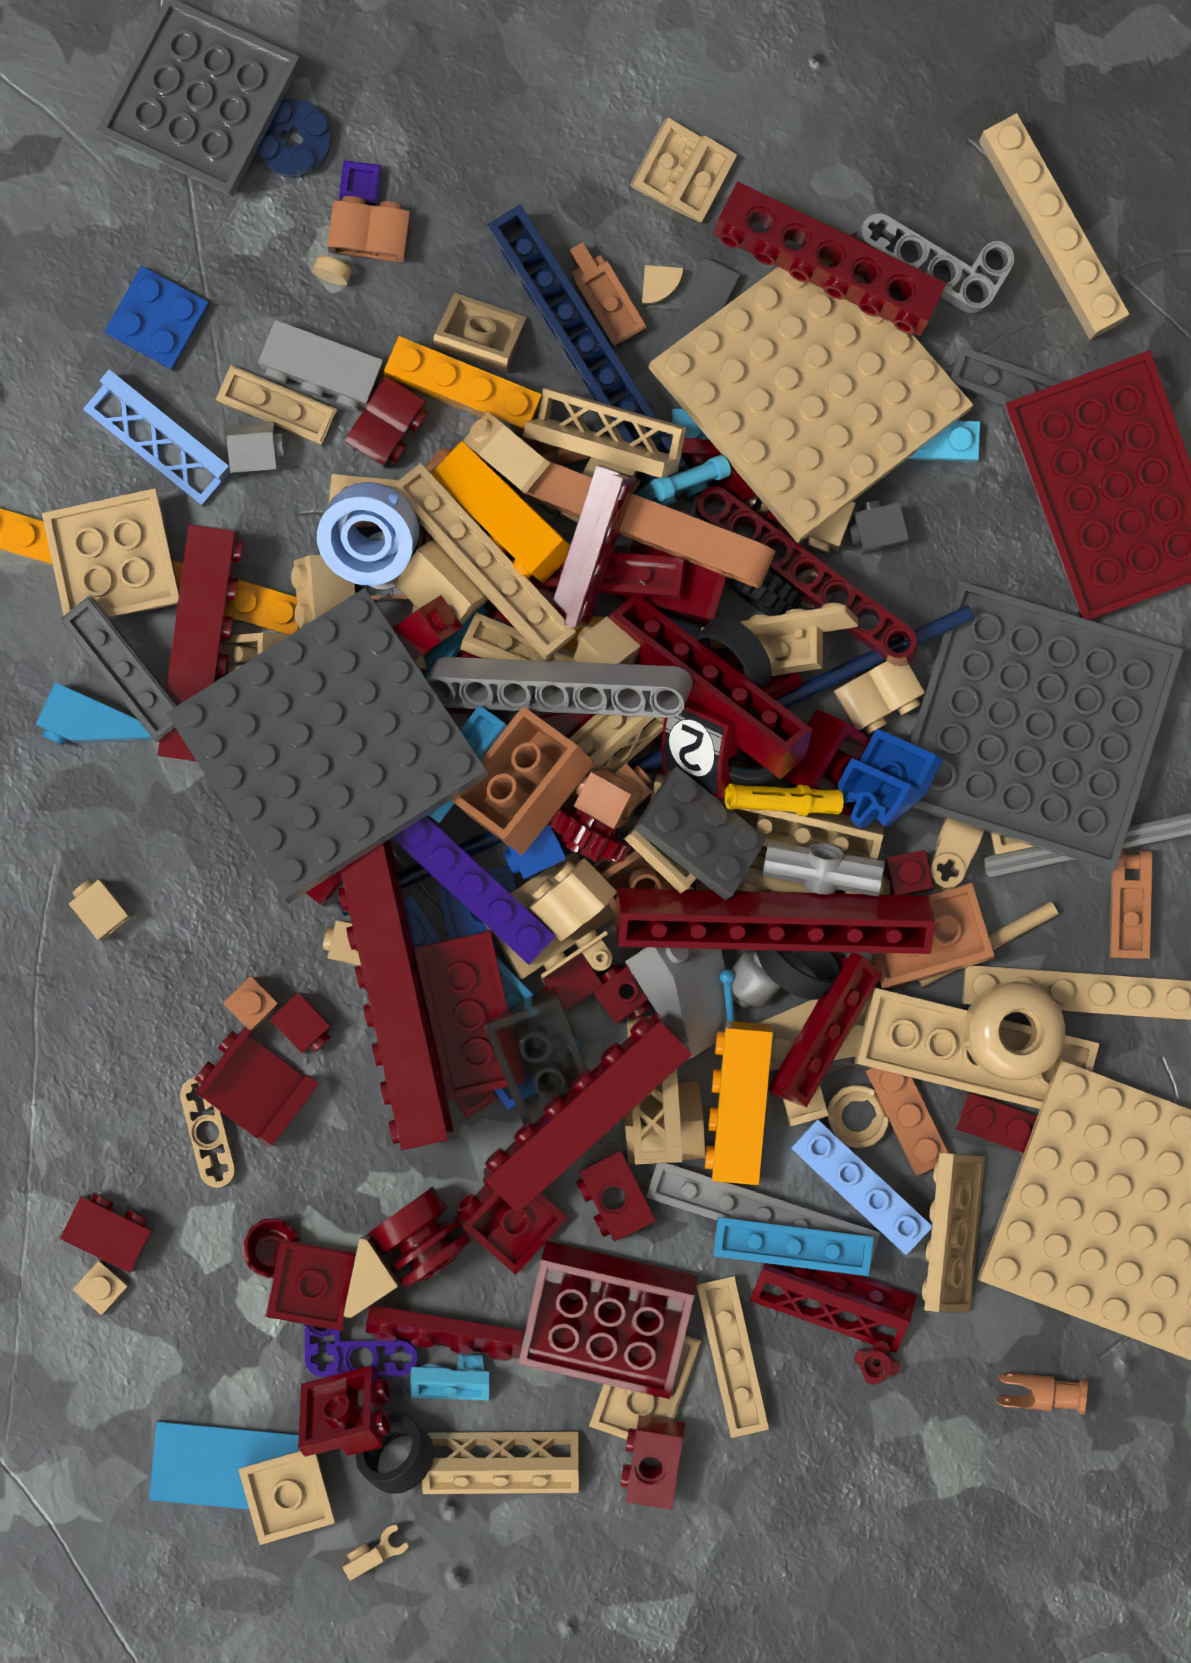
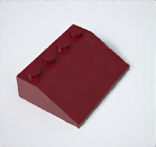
M546 1241L518 1364L670 1399L693 1305L698 1276Z

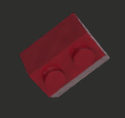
M816 709L807 724L812 728L806 758L782 779L795 788L798 785H808L810 789L838 790V783L850 759L853 758L860 761L871 739L849 723ZM856 802L843 803V809L840 814L851 816Z

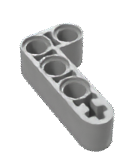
M882 213L870 215L861 224L857 232V240L933 277L935 265L946 266L951 273L950 282H947L940 297L966 313H977L989 305L1014 264L1012 248L1004 242L993 241L980 250L969 266ZM877 225L882 228L880 234L882 237L874 241L870 238L872 235L871 230ZM895 236L899 237L900 239L893 245L891 251H888L886 248L891 243L890 241ZM902 245H911L917 250L918 260L916 262L909 263L901 257L900 248ZM988 252H995L1001 256L1003 260L1001 270H993L987 265L985 257ZM968 285H976L981 288L983 292L981 303H974L968 299L966 295Z

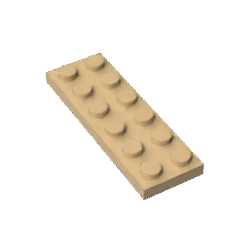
M874 988L870 997L854 1062L855 1064L1040 1109L1058 1060L1093 1072L1099 1043L1065 1035L1064 1046L1057 1061L1046 1072L1040 1074L1038 1078L1026 1080L1003 1079L981 1069L971 1058L967 1048H963L964 1021L967 1010ZM1002 1020L1000 1023L999 1037L1007 1048L1011 1050L1021 1049L1030 1040L1032 1034L1031 1026Z

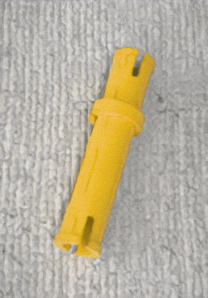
M728 784L725 791V805L727 809L795 812L797 816H807L809 813L839 815L842 812L844 803L841 790L810 789L808 785H798L796 788Z

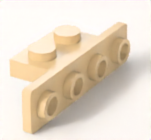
M828 603L820 609L807 611L791 609L786 614L776 616L754 615L749 620L739 621L759 639L765 648L771 662L772 676L823 668V632L858 626V618L846 605L840 603ZM710 638L714 649L727 648L720 641Z

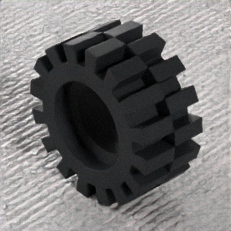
M770 570L767 571L761 588L747 585L735 579H732L729 583L730 588L737 592L736 594L768 616L786 614L788 610L797 609L803 601V597L796 590L792 589L788 583L783 582L780 577L772 574Z

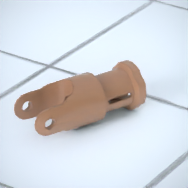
M1010 1372L1002 1373L999 1376V1379L1004 1383L1022 1385L1031 1390L1029 1394L1024 1396H999L997 1403L1001 1406L1042 1411L1063 1408L1077 1410L1078 1414H1085L1088 1389L1087 1379H1081L1078 1383L1057 1381L1054 1376Z

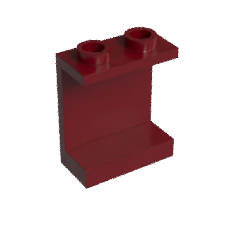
M242 1028L238 1034L231 1030L218 1047L223 1054L213 1065L207 1061L194 1078L199 1083L194 1092L269 1148L274 1145L319 1083L307 1074L302 1076L249 1035L251 1031L247 1028Z

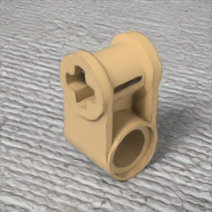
M948 818L945 819L936 842V849L929 864L933 888L945 891L955 888L961 883L970 861L977 851L984 830ZM948 863L951 865L950 872L955 874V877H950L947 881L941 880L942 873L937 868H942Z

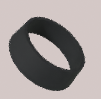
M717 616L710 620L695 638L713 653L714 650L710 638L720 641L738 657L749 681L760 689L769 684L772 677L769 656L759 639L742 623L730 617Z
M760 950L758 953V959L762 968L775 983L786 991L808 1000L822 998L832 988L842 970L838 959L832 952L784 951L802 961L812 970L817 978L796 968L777 950Z

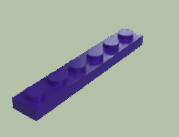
M427 816L392 837L395 842L528 965L555 938L552 932Z

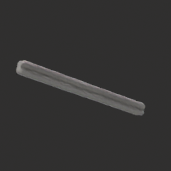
M1191 813L1129 826L1122 849L1191 835ZM1031 847L984 858V868L988 877H995L1074 859L1038 847Z

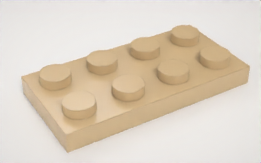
M939 1153V1161L936 1162L933 1172L936 1183L935 1200L930 1207V1220L933 1223L932 1235L926 1247V1258L929 1262L928 1276L922 1288V1297L925 1301L924 1310L971 1312L985 1166L984 1156Z

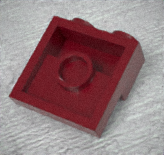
M484 1176L483 1182L485 1185L476 1195L469 1193L461 1199L456 1208L458 1214L454 1219L458 1220L460 1226L516 1275L568 1217L542 1193L537 1195L517 1214L485 1181Z
M371 1365L302 1383L298 1449L306 1457L341 1448L347 1456L383 1447V1435L389 1434L391 1430L388 1415L384 1411V1403L391 1401V1389L387 1380L382 1379Z

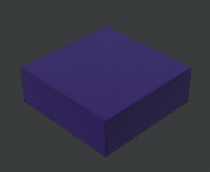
M344 160L339 201H342L344 196H354L364 199L365 204L377 205L382 165Z

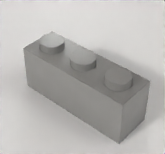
M275 319L258 361L261 369L265 370V377L282 384H286L287 379L302 384L300 387L302 391L313 396L322 397L324 392L338 397L337 404L358 411L359 406L366 408L376 391L385 367L382 359Z

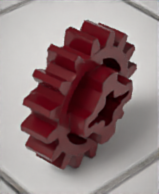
M562 805L549 821V826L553 827L555 832L563 835L561 840L567 843V848L595 862L600 863L603 858L609 861L612 859L617 863H620V861L624 862L632 847L625 840L624 835L617 833L619 828L613 829L580 809L576 810L572 807L569 809Z

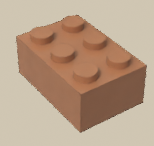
M523 706L480 760L489 776L451 801L485 829L523 856L595 762L578 745Z

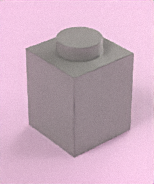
M274 421L228 425L226 440L230 473L277 469L278 457L284 456V442L282 433L275 434Z

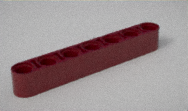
M712 486L700 493L697 499V508L702 521L736 533L737 528L741 524L750 523L754 525L756 531L749 539L770 548L781 546L787 550L782 560L771 562L768 570L772 574L777 575L783 582L788 583L792 589L796 590L804 600L816 609H820L823 605L828 604L827 599L833 592L840 591L845 593L849 599L844 605L855 614L858 621L862 616L872 614L880 622L877 627L871 630H864L859 625L844 630L890 664L904 666L914 660L917 654V638L915 632L909 626L725 489ZM712 501H721L726 505L724 511L719 515H710L705 511V508ZM803 569H812L818 574L816 580L809 584L799 582L796 577ZM903 637L911 645L907 651L895 653L889 648V644L894 638Z

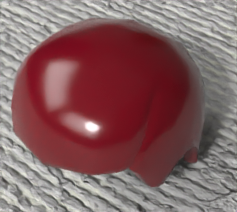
M262 1219L249 1227L242 1239L241 1252L243 1260L247 1267L256 1275L266 1279L272 1278L279 1240L300 1243L298 1234L285 1220Z

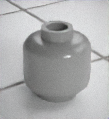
M760 950L746 951L731 969L735 975V979L732 982L733 1000L745 1008L750 1006H766L780 989V986L762 968L758 959Z

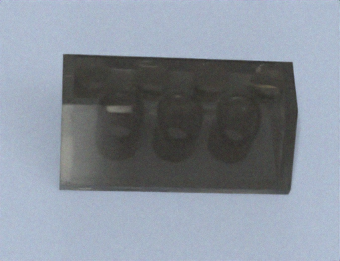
M556 987L517 1001L484 1024L523 1125L528 1122L534 1124L544 1115V1107L558 1095L563 1098L574 1088L572 1082L587 1069ZM611 1129L590 1148L613 1140Z

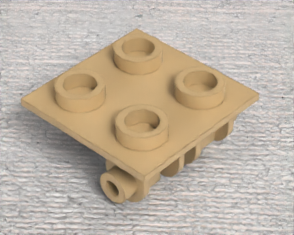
M594 929L575 942L579 948L568 957L563 952H560L545 962L543 966L547 971L541 974V977L544 979L581 953L594 970H607L612 963V954L603 942V939L608 936L607 932L605 931L598 935Z

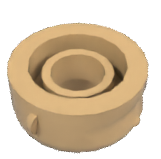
M1005 982L993 985L977 996L967 1011L964 1021L963 1048H967L971 1058L981 1069L993 1076L1009 1080L1036 1079L1057 1061L1062 1052L1066 1029L1061 1012L1064 1008L1058 1005L1047 992L1034 985L1018 982ZM1014 1012H1019L1026 1016L1032 1028L1031 1038L1028 1043L1017 1050L1007 1048L999 1037L1000 1023L1004 1017Z

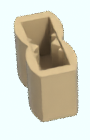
M887 661L834 691V695L852 726L859 731L864 729L867 735L875 732L876 728L880 729L888 723L884 717L898 710L900 715L903 716L919 707L921 703L918 698L925 694L909 664L895 666Z
M585 858L575 865L568 861L553 876L556 879L553 883L547 878L533 891L531 895L535 900L528 909L561 942L575 932L582 924L599 913L617 891Z

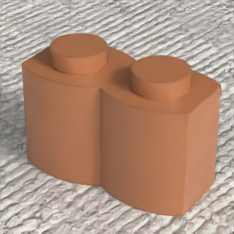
M344 196L342 201H333L327 244L328 252L345 256L404 262L410 211L403 210L402 204L391 201H382L380 206L365 205L364 199L354 196Z

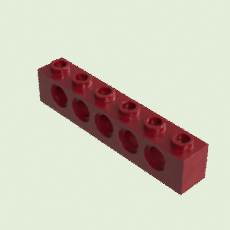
M738 181L712 234L718 237L724 245L734 249L741 248L753 254L759 262L765 265H775L788 271L791 277L800 282H810L821 287L830 297L839 300L845 299L857 305L867 315L880 316L892 322L898 330L904 333H915L921 336L947 284ZM750 224H760L765 228L766 232H756L751 228ZM785 241H794L799 244L801 249H791L785 244ZM819 258H829L836 266L828 267ZM854 275H864L869 279L870 283H860ZM889 292H899L905 300H895Z

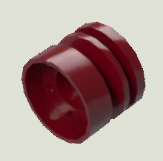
M433 1186L367 1233L381 1255L399 1248L402 1255L391 1266L393 1272L408 1262L414 1269L400 1280L405 1288L434 1276L457 1259L466 1244L471 1241L467 1233H464L453 1242L447 1237L448 1233L460 1225L458 1220L451 1221L441 1227L436 1220L448 1206Z

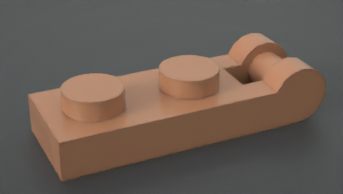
M1122 850L1116 870L1111 871L1109 958L1150 959L1152 851L1139 850L1138 854H1125V850ZM1125 869L1138 870V881L1125 880Z

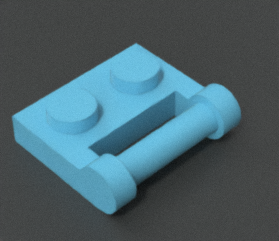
M719 455L710 458L700 466L670 477L656 478L635 495L667 507L676 502L675 497L686 493L688 498L695 497L706 488H709L707 484L711 480H721L729 477L731 473L730 465L725 456Z

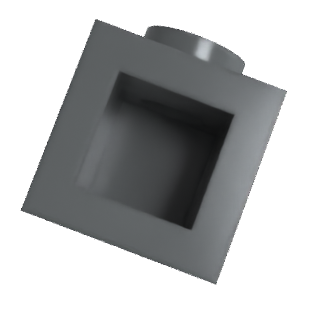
M882 500L862 504L859 506L860 511L855 512L852 517L853 523L848 524L852 546H859L861 555L905 545L909 540L900 502L883 506Z

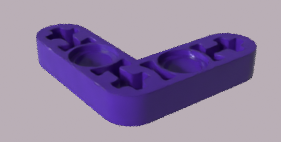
M304 1324L305 1363L308 1370L315 1376L329 1377L358 1369L351 1362V1353L358 1347H365L371 1351L373 1355L371 1365L379 1376L407 1375L411 1372V1367H416L418 1363V1351L414 1344L407 1340H341V1331L328 1329L322 1331L312 1325ZM311 1335L321 1338L331 1335L335 1337V1343L326 1342V1352L328 1355H333L334 1362H329L324 1370L320 1369L318 1362L312 1361V1355H317L320 1351V1341L311 1343ZM377 1346L386 1347L383 1355L395 1354L397 1347H404V1352L411 1354L412 1361H407L402 1369L397 1368V1362L384 1361L386 1369L378 1370L380 1355Z

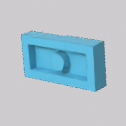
M460 1354L456 1370L442 1368L436 1364L411 1367V1398L489 1401L490 1373L484 1371L482 1355Z

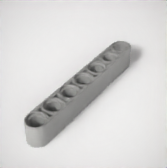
M461 657L439 658L434 662L426 677L427 682L445 708L477 709L480 705L484 709L519 711L524 706L529 711L648 717H675L679 715L684 709L693 686L690 674L686 670L675 666Z

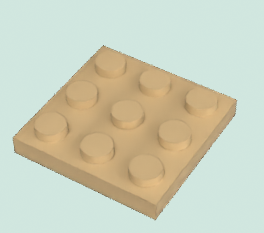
M156 488L42 513L64 616L90 595L95 598L110 619L178 604L179 589Z

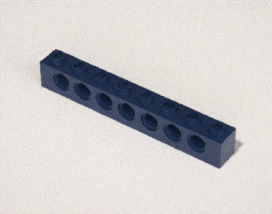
M521 204L487 224L492 240L593 399L657 419ZM610 416L613 422L618 419ZM624 421L616 426L624 441L632 443L640 438L632 422ZM645 426L647 432L652 430V428ZM659 431L651 436L659 452L670 453L672 442L666 432ZM644 442L639 444V446L646 447ZM682 457L680 458L678 472L675 474L685 471L686 464ZM640 472L646 480L647 484H649L652 480L659 478L650 474Z

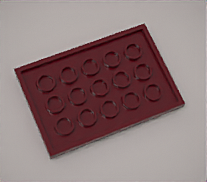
M1150 350L1003 404L1080 618L1091 620L1191 583V462Z

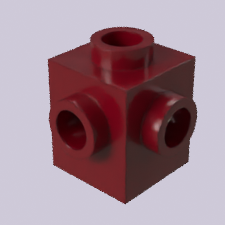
M619 963L600 977L605 984L593 992L594 996L616 1024L628 1015L635 1020L652 1007L629 967L627 966L623 969ZM630 985L634 990V995L630 999L621 998L618 992L621 986Z

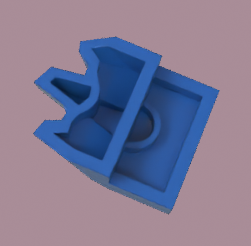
M876 728L860 761L851 758L838 783V790H841L843 793L844 803L856 802L850 817L851 820L861 829H865L877 817L878 821L885 827L889 826L926 794L943 759Z

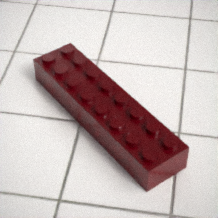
M389 839L337 872L342 876L344 888L338 889V895L343 912L347 911L350 913L352 926L346 928L351 950H356L359 954L361 965L355 966V973L359 988H364L367 991L369 1000L368 1004L363 1005L367 1026L368 1028H375L377 1042L372 1043L376 1066L383 1067L386 1081L380 1082L384 1104L392 1106L394 1120L389 1121L393 1144L400 1143L401 1150H409L455 1140L456 1137L414 953L413 940L392 844Z

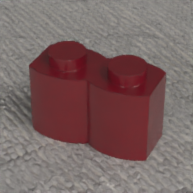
M386 376L345 439L346 444L385 469L390 462L396 465L407 449L408 445L403 443L406 436L411 430L418 432L428 416V413L424 411L427 405L426 401Z

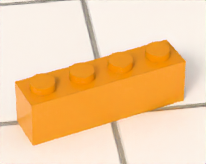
M398 336L384 369L385 377H389L404 387L480 418L488 411L507 428L522 435L526 421L535 419L540 408L542 394L401 336Z
M463 441L431 473L453 499L465 509V512L479 527L483 526L490 533L488 537L503 553L508 551L515 558L512 562L514 564L513 567L527 579L533 575L544 584L565 562L571 544Z
M725 1021L724 1032L717 1031L715 1055H722L721 1070L713 1069L712 1093H719L718 1107H710L708 1131H715L714 1146H706L705 1169H712V1181L759 1185L773 1035L772 1024Z

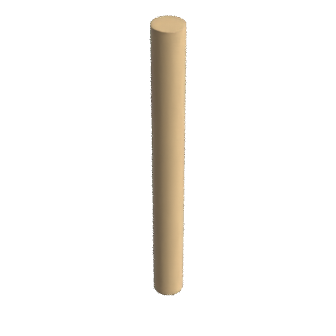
M1050 901L989 934L992 949L1000 947L1057 916L1058 912L1054 904ZM954 971L918 982L924 988Z

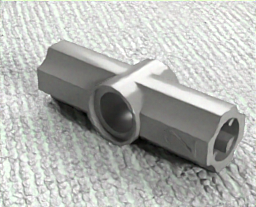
M768 841L763 876L803 883L807 890L817 894H832L838 889L879 896L885 861L846 855L839 847L828 843H817L811 845L810 848Z

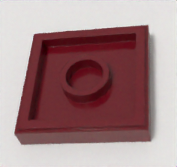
M280 1239L265 1317L343 1331L344 1311L356 1253Z

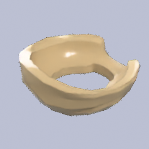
M859 1085L843 1087L832 1097L828 1105L830 1131L848 1147L866 1148L875 1145L884 1137L889 1119L875 1094V1090ZM868 1100L875 1109L876 1117L873 1118L870 1126L863 1131L855 1132L849 1130L842 1120L844 1108L851 1102Z

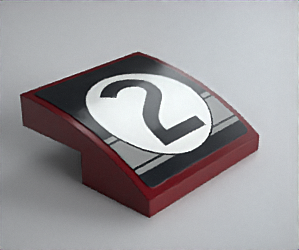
M687 701L679 715L665 717L662 734L663 772L668 774L672 769L678 767L709 793L723 799L728 784H731L728 760L738 753L734 721Z

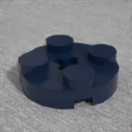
M298 99L283 100L257 149V154L271 172L282 177L297 178L301 177L302 174L309 173L313 169L315 171L325 162L331 147V136L326 118L315 106L306 101ZM292 129L298 130V135L303 138L301 144L294 143L292 148L286 147V139L282 136L285 132L290 133Z

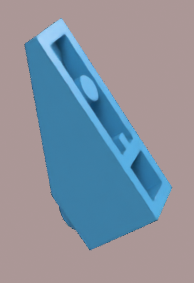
M56 682L36 722L37 726L45 729L42 737L62 746L66 739L74 743L153 741V738L138 719Z

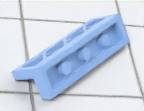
M109 369L100 379L102 387L83 410L201 506H204L229 476L230 467ZM109 393H112L121 401L122 417L106 418L96 408ZM127 406L137 415L128 416ZM145 420L151 425L152 441L135 442L131 439L128 422ZM113 423H123L124 432ZM157 431L167 439L157 440ZM175 444L181 449L182 465L165 466L159 461L158 446ZM153 446L154 456L151 455L148 451H146L143 447ZM186 454L197 463L187 464ZM204 468L215 478L202 494H199L189 485L188 470ZM183 470V480L172 471Z

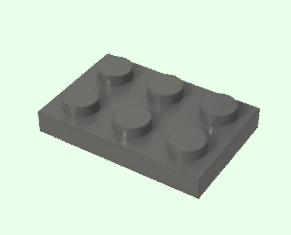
M675 767L668 773L634 827L638 833L724 900L733 896L767 840L763 834L731 809H727L725 804L678 767Z

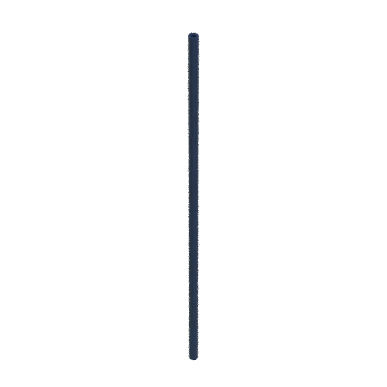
M969 605L913 630L917 638V646L973 620L974 615ZM898 637L890 642L889 648L895 653H903L909 649L911 644L907 639ZM871 650L803 682L802 686L774 700L785 708L886 660ZM662 749L630 764V768L633 769L638 765L647 774L662 767ZM488 831L458 846L471 857L503 841ZM420 864L398 874L401 889L431 876V874ZM338 902L339 908L343 916L350 914L347 911L343 912L340 902Z

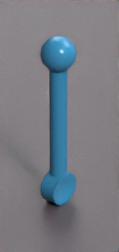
M726 969L720 973L719 978L724 984L727 1021H735L732 982L735 979V975L731 970Z

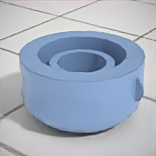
M373 482L357 483L341 490L328 504L317 529V545L320 555L327 566L335 574L347 581L369 586L384 584L400 575L410 562L419 538L418 520L409 501L393 488ZM365 520L377 524L383 530L385 539L375 540L367 538L356 529L354 523Z

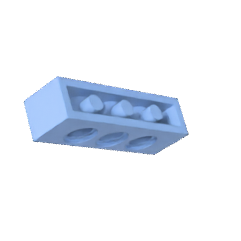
M818 1119L814 1120L789 1147L903 1254L907 1255L932 1228L929 1222Z

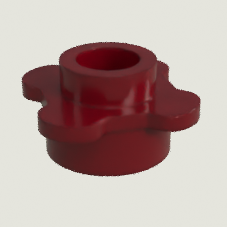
M877 1340L874 1346L867 1350L859 1349L854 1356L855 1363L861 1366L865 1381L871 1385L878 1384L879 1381L886 1379L889 1375H896L900 1370V1363L893 1359L889 1352L890 1345L884 1340ZM878 1359L881 1361V1364L877 1366L873 1361Z

